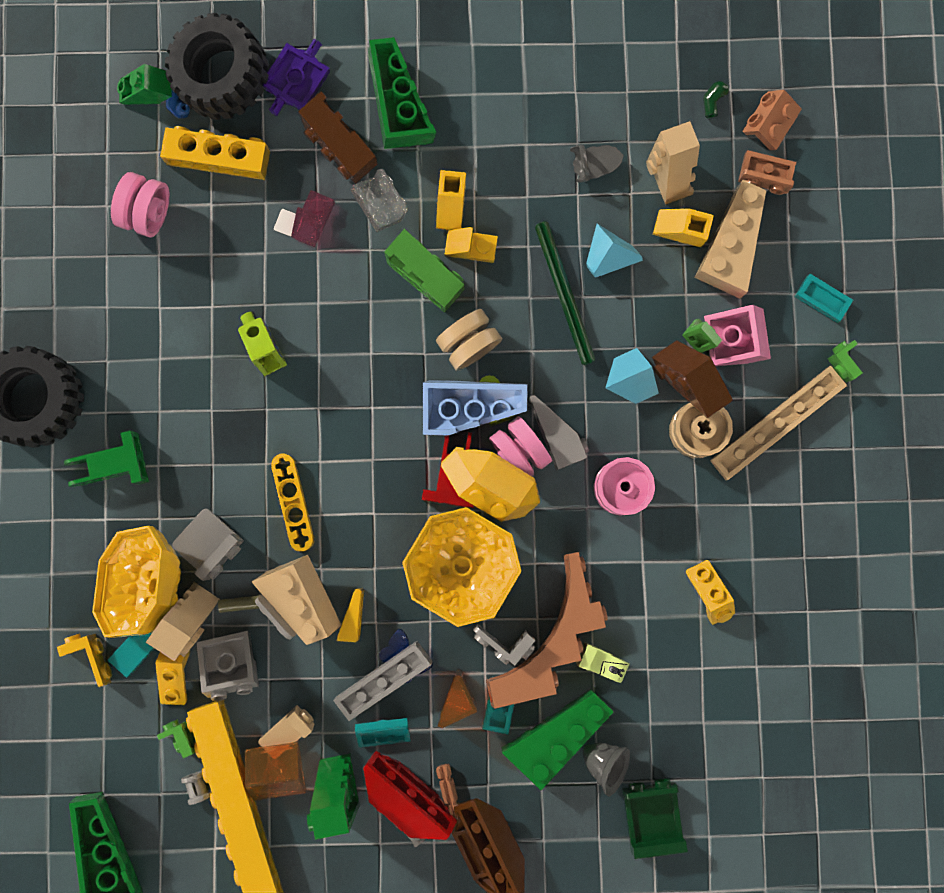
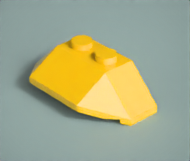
M456 447L441 462V467L458 496L500 522L525 517L540 503L535 478L493 452L475 449L464 450V448Z

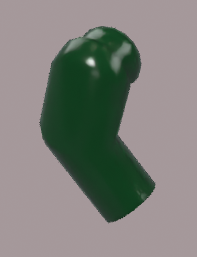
M722 81L715 82L704 94L706 118L718 116L717 101L729 92V86Z

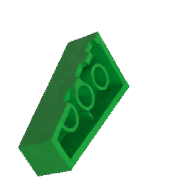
M395 38L369 40L368 57L384 149L432 144L435 139L436 130L428 118V112L424 103L420 100L417 87L409 75L407 65Z
M590 689L564 706L563 709L521 734L517 739L501 747L502 754L534 785L542 790L614 711Z
M351 753L324 758L319 761L310 814H307L308 829L310 832H314L315 840L350 832L360 807Z
M98 792L76 796L69 803L80 893H143L104 793Z

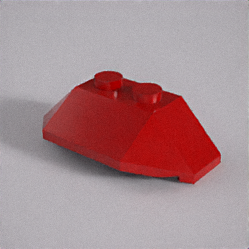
M375 751L363 767L369 803L409 838L447 840L457 820L453 815H450L448 807L440 796L400 761Z

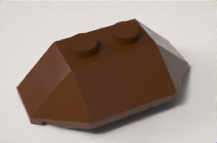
M478 798L455 805L453 812L457 823L452 831V835L474 881L487 893H525V859L502 811Z

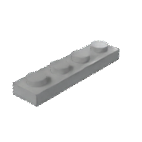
M416 641L340 693L333 701L348 721H350L431 666L433 661L419 642Z

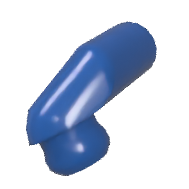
M172 90V97L166 100V108L179 119L187 118L190 107L184 104Z

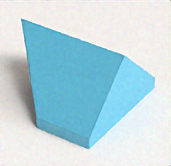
M596 224L586 262L587 268L595 278L643 261L640 253L632 245L601 225Z
M637 348L614 358L606 389L635 404L659 394L652 366Z

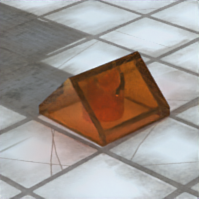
M456 669L439 716L438 727L441 728L477 712L476 700L460 669Z
M298 742L245 750V788L254 801L306 793Z

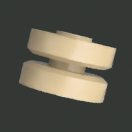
M482 309L475 310L462 317L436 339V343L443 353L454 351L450 355L449 361L456 371H460L475 363L502 341V337L496 328L485 329L489 323V318Z
M688 403L673 415L669 425V435L673 446L681 454L690 458H705L720 452L729 443L733 433L731 417L724 407L709 418H706L691 403ZM699 426H701L703 429L702 434L699 433Z

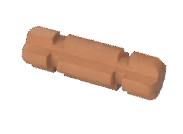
M443 764L436 768L438 779L441 780L439 784L444 803L447 804L450 815L454 816V806L459 804L457 802L458 796L454 780L451 778L450 765Z

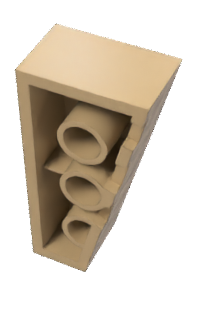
M742 180L738 185L695 275L696 279L739 299L748 292L766 190L745 180Z
M194 582L185 592L183 598H180L174 607L163 617L146 643L173 661L179 655L185 657L205 631L201 626L220 599Z

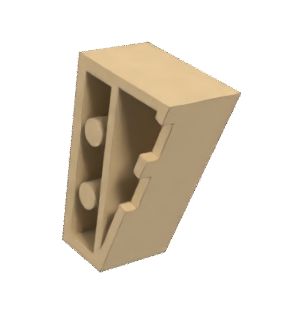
M690 121L661 131L646 162L650 175H654L665 205L691 196L694 193L690 182L695 181L696 178L695 173H692V168L697 166L700 145Z
M308 555L271 569L251 581L306 645L329 637L341 626L339 618Z

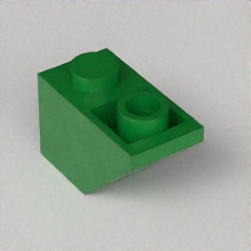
M143 64L119 79L117 85L119 103L124 105L160 104L171 98L172 88L170 87L171 83L167 80L166 70Z

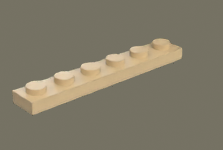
M832 366L827 367L712 458L710 462L725 480H729L847 386Z

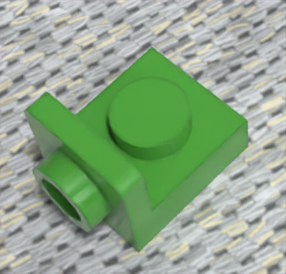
M700 319L694 320L682 335L695 350L701 353L717 347L722 341L715 329L707 321L702 322Z
M177 719L162 726L164 731L157 735L158 740L173 734L174 747L178 753H181L183 758L195 753L194 743L196 740L193 732L189 731L186 721L179 724Z

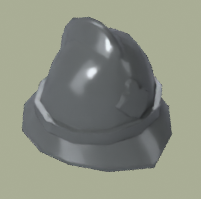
M594 743L584 746L583 757L588 771L597 780V784L602 786L604 794L610 797L617 791L625 777L629 765L630 750L627 747L620 748L619 746H612L606 743Z

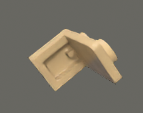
M296 705L265 733L258 743L276 760L301 737L306 738L312 732L314 720L305 709L301 710Z

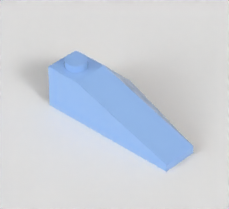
M426 381L423 383V435H451L526 412L528 384Z

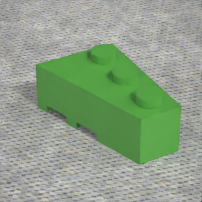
M405 228L384 251L387 264L444 313L464 291L463 278L453 270L450 272L439 257L434 254L432 255Z

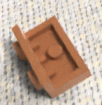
M785 90L768 91L761 98L754 114L749 117L743 132L745 135H756L769 150H777L802 108Z
M747 150L744 155L738 182L745 180L758 187L769 189L773 194H787L794 186L792 178L796 162Z

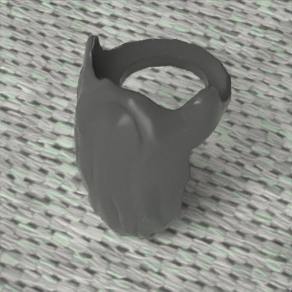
M580 144L570 148V151L576 155L573 161L574 172L579 175L576 182H586L613 172L620 166L624 156L616 147L610 145L592 146L585 149L584 145Z

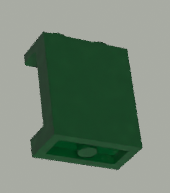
M658 779L654 781L655 784L644 785L643 782H634L628 784L629 787L622 788L630 849L634 859L688 852L687 843L682 833L677 797L679 790L675 782H670V779Z

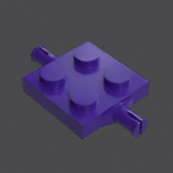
M316 39L312 40L306 51L286 43L268 71V82L266 84L263 83L262 87L276 98L268 109L275 116H278L284 104L291 105L300 110L315 97L330 73L329 67L319 62L315 57L320 47H322V44Z

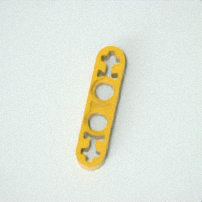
M279 454L273 458L271 468L289 542L294 550L299 552L307 551L314 544V534L297 465L294 458L290 455ZM284 458L286 462H290V466L287 467V474L289 476L294 474V479H284L280 482V477H285L282 469L277 468V465H280L281 459ZM288 483H293L297 488L296 494L291 498L286 497L283 493V488ZM293 508H300L303 512L301 521L297 523L292 522L289 518V513ZM306 523V529H301L303 536H308L309 541H306L305 547L302 548L301 544H296L295 539L299 538L298 530L292 532V526L297 527Z

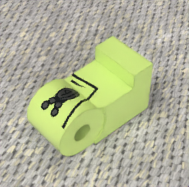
M586 642L583 645V653L580 654L582 661L576 662L583 669L590 670L619 683H622L630 664Z

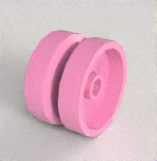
M127 172L119 181L113 195L111 204L112 223L116 227L125 230H132L134 228L137 234L149 238L154 237L164 223L169 206L170 193L167 184L154 179L147 181L142 175Z
M519 416L508 423V431L514 440L501 430L489 438L498 456L530 476L534 475V470L528 459L539 469H543L552 462L551 456L539 438Z
M629 457L618 458L603 466L597 473L593 485L594 495L599 505L608 513L618 516L636 514L645 509L653 499L655 491L654 477L649 468L641 461ZM626 482L628 484L627 492L621 490V483Z

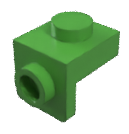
M844 340L832 349L834 354L828 358L834 367L833 369L846 383L856 379L863 373L847 353L858 344L856 340L848 344Z

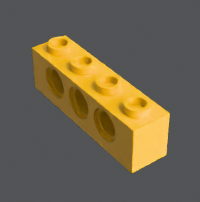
M175 126L174 129L165 127L160 157L169 166L265 180L270 150L267 144L259 138L251 137L249 140L239 139L238 136L233 134L219 136L214 135L213 132L208 130L193 132L185 127ZM197 144L193 151L187 152L189 145ZM215 148H222L218 155H211ZM239 152H247L244 158L236 159V155Z

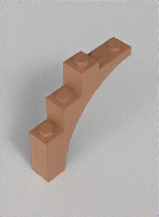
M579 552L563 555L566 572L565 595L560 614L549 636L539 649L522 664L504 674L486 680L490 703L493 708L557 694L555 687L559 686L556 672L551 670V667L582 661L580 654L583 653V646L580 638H576V634L606 628L605 621L608 620L604 605L601 606L600 601H589V598L592 597L590 584L585 582L583 572H586V564L584 558L579 556Z

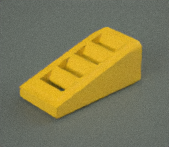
M363 588L355 589L337 636V641L357 642L360 640L364 600Z

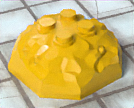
M467 507L430 516L402 562L411 599L457 627L494 618L521 573L512 534Z
M153 526L117 532L99 559L92 613L106 638L141 636L153 632L163 617L178 601L176 592L181 575L180 561L175 550L168 544L164 535Z

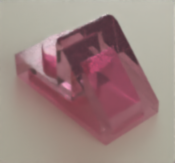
M311 190L303 208L298 207L296 210L291 237L315 248L335 201Z

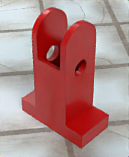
M468 432L465 450H470L472 432ZM445 435L441 462L449 455L447 451L450 435ZM441 465L437 490L423 489L422 500L467 508H473L474 506L458 496Z

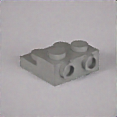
M248 631L196 642L201 691L207 698L211 697L212 701L226 699L227 693L237 691L238 695L252 693L253 687L259 686L257 665L253 659L251 636Z

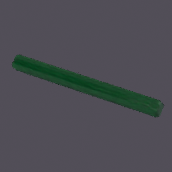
M547 221L536 224L535 230L581 364H591L595 361V357L549 223Z

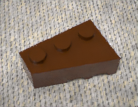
M321 91L298 111L305 127L303 133L311 143L317 142L322 147L320 151L329 162L335 161L339 166L337 170L344 179L348 180L350 178L356 184L378 165L376 156L359 135L342 121L343 116L339 111L335 113L326 101L327 97Z
M677 340L652 357L656 365L653 368L657 376L661 380L665 379L706 418H709L733 401L711 357Z

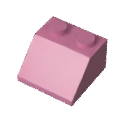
M750 305L704 316L705 321L715 329L722 339L717 347L709 350L710 357L715 366L748 364L771 359L764 309Z

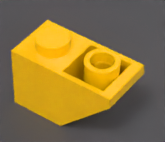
M440 171L436 229H461L466 189L465 172Z
M662 209L658 212L653 235L701 248L708 240L714 215L692 209Z

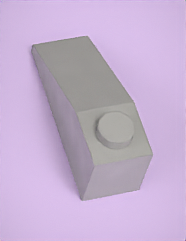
M535 395L531 396L529 403L556 471L585 460L587 458L586 453L589 452L585 439H580L578 433Z

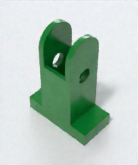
M134 431L122 432L123 446L64 460L65 466L87 462L90 475L89 477L68 482L69 487L82 486L130 474L132 484L148 483L149 479L139 434Z

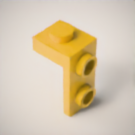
M706 560L687 569L686 575L704 602L707 618L711 624L724 623L730 620L735 614L734 599L711 563Z
M79 633L65 638L66 644L57 647L60 657L86 649L98 687L100 688L111 683L112 671L109 664L104 661L102 655L104 647L102 641L96 637V634L81 638Z
M190 651L185 657L179 655L175 661L163 653H159L155 664L161 704H186L187 692L184 668Z

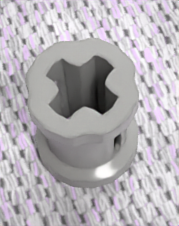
M202 770L181 778L182 783H185L189 795L187 801L189 805L210 798L211 792H207Z

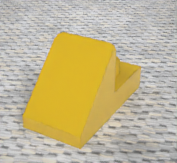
M472 227L448 230L444 256L494 263L498 236L473 233Z

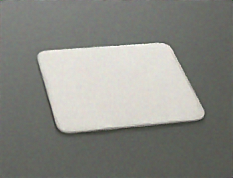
M282 209L274 230L292 236L300 216Z

